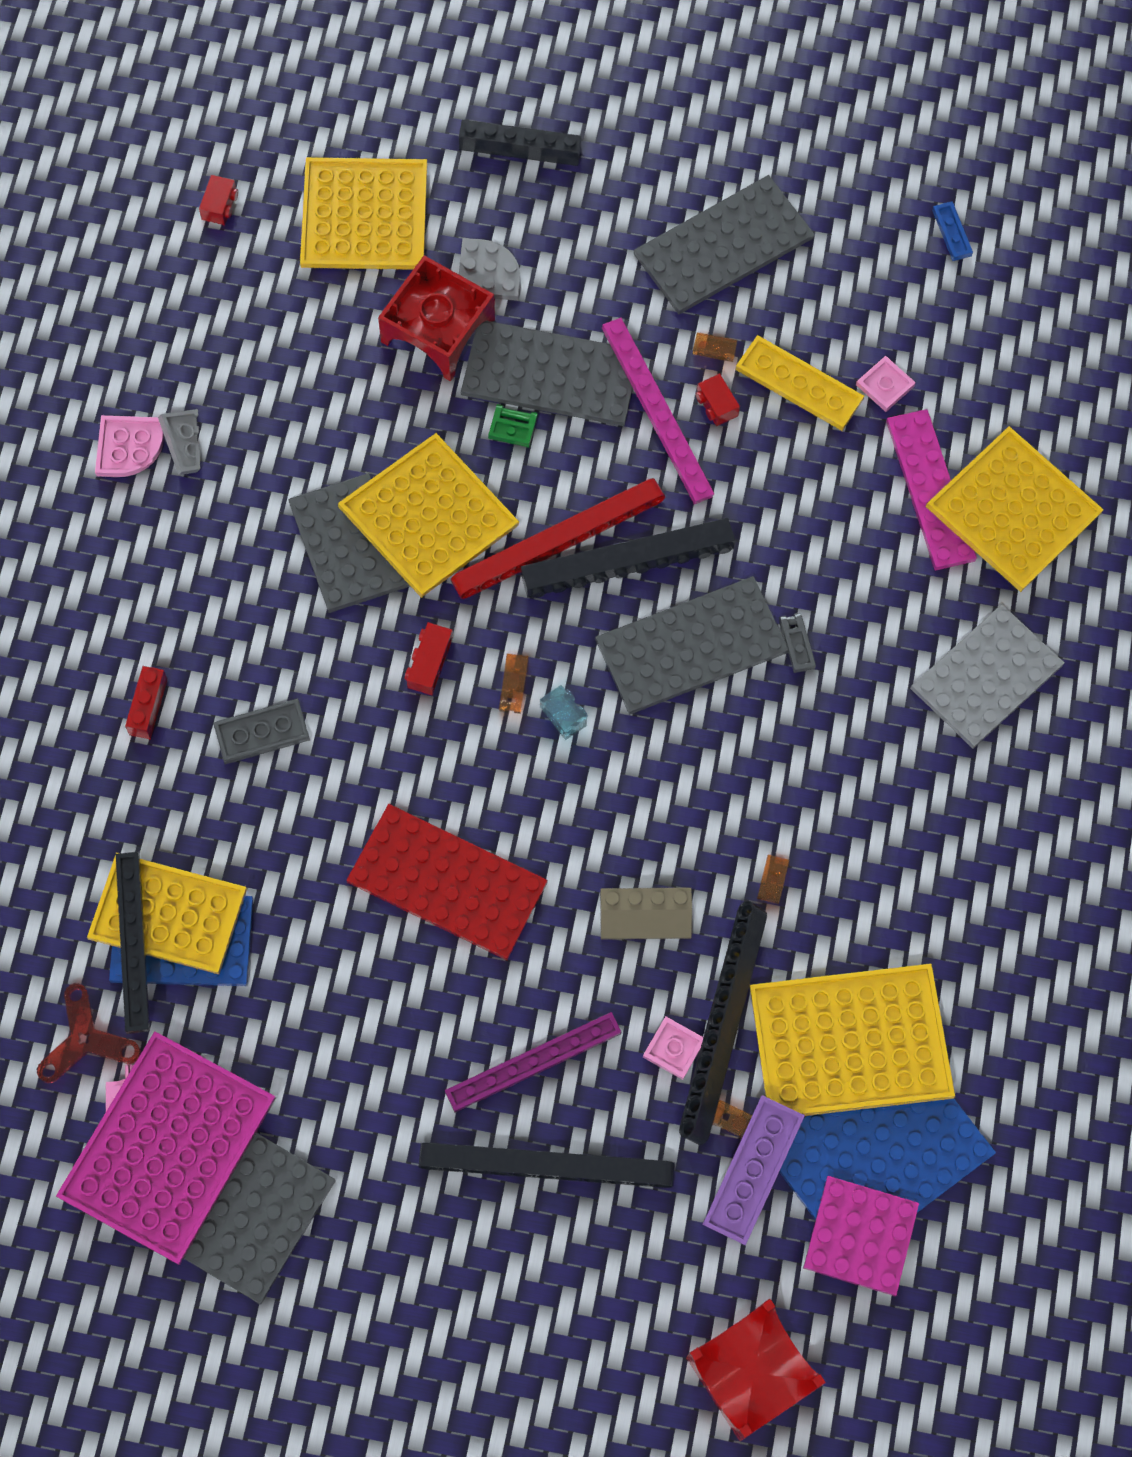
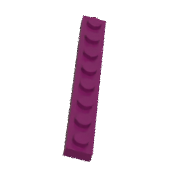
M612 1012L446 1089V1096L455 1113L617 1037L622 1032Z

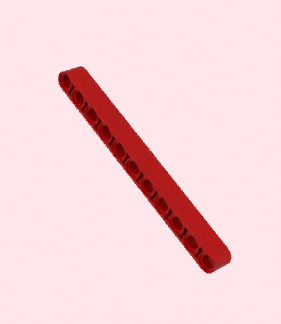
M654 478L648 479L452 576L451 582L461 599L469 598L521 572V566L542 562L658 505L665 499V495Z

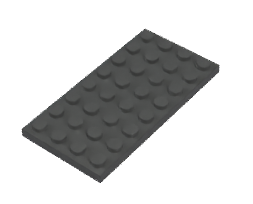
M767 175L634 249V255L679 315L812 240L814 233L772 178Z
M484 321L475 331L461 395L625 426L633 387L611 345L608 343Z
M754 576L595 637V641L629 715L788 653L787 644Z

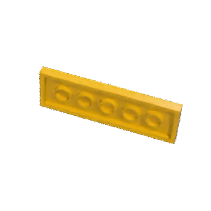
M758 335L735 368L738 372L843 431L864 400V395Z

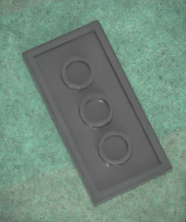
M298 698L213 722L224 764L310 741Z

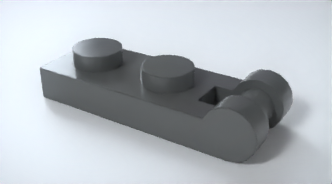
M795 613L792 617H779V624L788 647L793 672L797 673L815 669L816 664L802 614ZM796 625L797 628L790 629L789 626Z

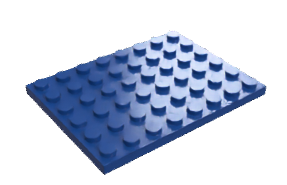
M945 1099L806 1116L799 1127L779 1173L815 1220L827 1176L918 1202V1213L995 1155L996 1152L955 1099Z

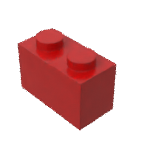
M214 175L210 176L199 207L201 220L225 225L227 218H230L232 215L233 201H236L238 198L235 180Z
M720 373L698 383L697 392L695 393L696 398L700 404L703 403L708 419L710 421L713 420L716 427L739 416L740 406Z

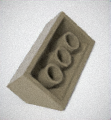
M601 888V940L691 939V888Z

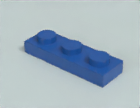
M953 201L933 206V214L952 261L972 257V248Z

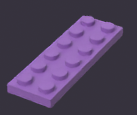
M763 1095L761 1096L703 1225L743 1245L747 1244L805 1115Z

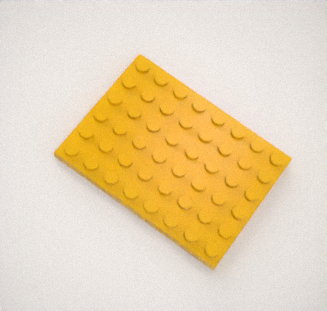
M932 964L750 985L765 1097L805 1116L955 1098Z

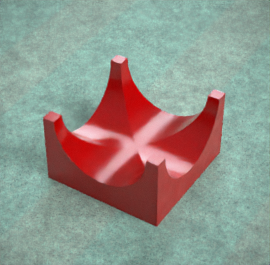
M424 255L378 317L381 343L388 346L392 339H398L416 346L439 366L443 377L451 381L455 376L458 359L470 336L484 321L494 322L495 299L493 293Z
M771 1299L762 1303L757 1309L720 1335L691 1351L686 1357L740 1442L826 1383L821 1374L816 1373L793 1344L779 1320L775 1309L776 1306Z

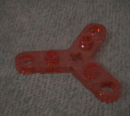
M79 983L69 985L64 992L71 1035L38 1064L36 1069L38 1077L45 1083H53L87 1053L125 1064L136 1062L140 1056L138 1044L133 1040L96 1030L88 991ZM74 990L82 991V998L78 1001L70 999V995ZM82 1034L84 1036H87L89 1034V1043L85 1044L84 1042H82L81 1044H79V1042L81 1041L80 1036ZM126 1046L134 1047L135 1050L132 1057L125 1058L122 1056V1050ZM47 1065L55 1067V1073L51 1077L43 1075V1069Z

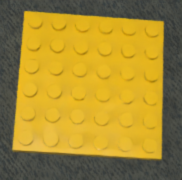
M306 157L300 254L301 268L413 270L424 256L427 159Z
M1010 426L925 506L1020 592L1104 510Z
M437 433L338 503L340 510L421 598L519 526V521Z

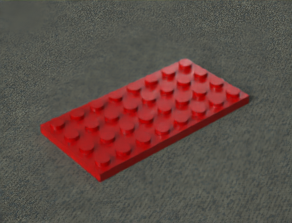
M391 804L387 805L346 880L347 883L505 960H508L548 883V880Z

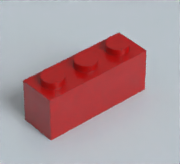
M429 622L425 629L422 628L419 635V641H421L419 648H415L412 654V667H408L404 679L407 680L409 689L433 696L453 640L452 629Z
M142 666L125 725L130 736L151 740L168 680L165 671L162 669Z

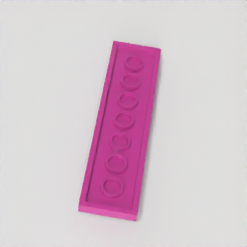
M925 409L887 418L886 423L934 570L975 562L977 559L975 551L925 507L951 481L928 410Z

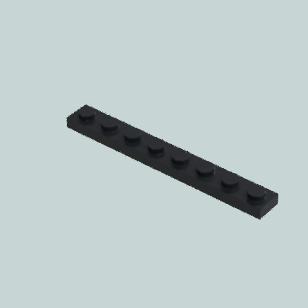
M139 852L120 853L115 855L125 1032L126 1034L150 1031Z

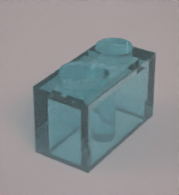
M560 685L540 699V708L562 737L567 740L587 726L588 715L582 706L578 707L576 705L573 694Z

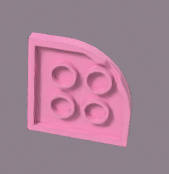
M101 415L95 468L96 476L126 477L140 473L148 468L159 456L164 442V434L158 417Z

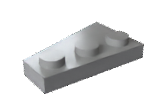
M198 409L164 413L158 417L178 475L196 473L200 470V449L197 444L199 426H197L196 419Z

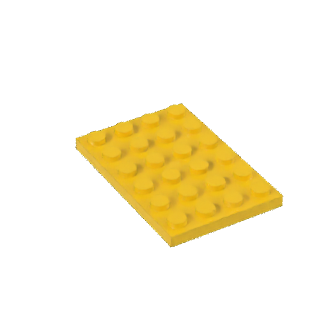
M115 855L87 938L88 940L121 948ZM140 859L145 954L220 974L247 888Z

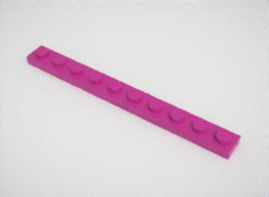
M622 318L603 324L602 330L694 505L712 498L714 492Z

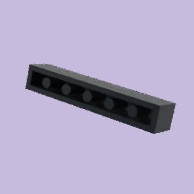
M462 119L459 132V150L578 166L582 135Z

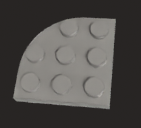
M462 238L459 275L493 293L494 299L518 300L520 269L512 253L504 246L493 241Z

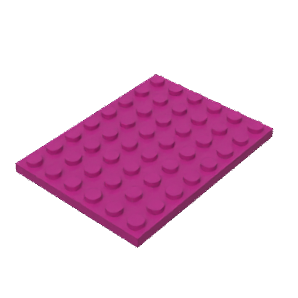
M154 1031L56 1194V1197L180 1265L276 1097Z

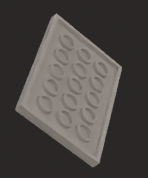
M1001 604L920 677L910 689L974 749L1064 665V662Z

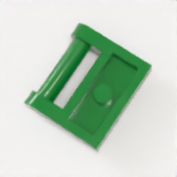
M497 404L488 439L529 448L537 423L538 413L531 412L530 414L503 408V405ZM501 416L527 421L528 424L502 419Z

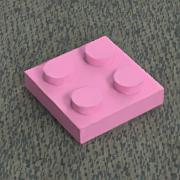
M885 356L856 382V386L887 412L915 387L916 382Z
M665 1016L646 1049L643 1058L683 1080L700 1051L703 1037Z

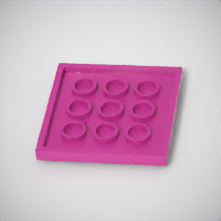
M827 1176L803 1269L896 1296L919 1203Z

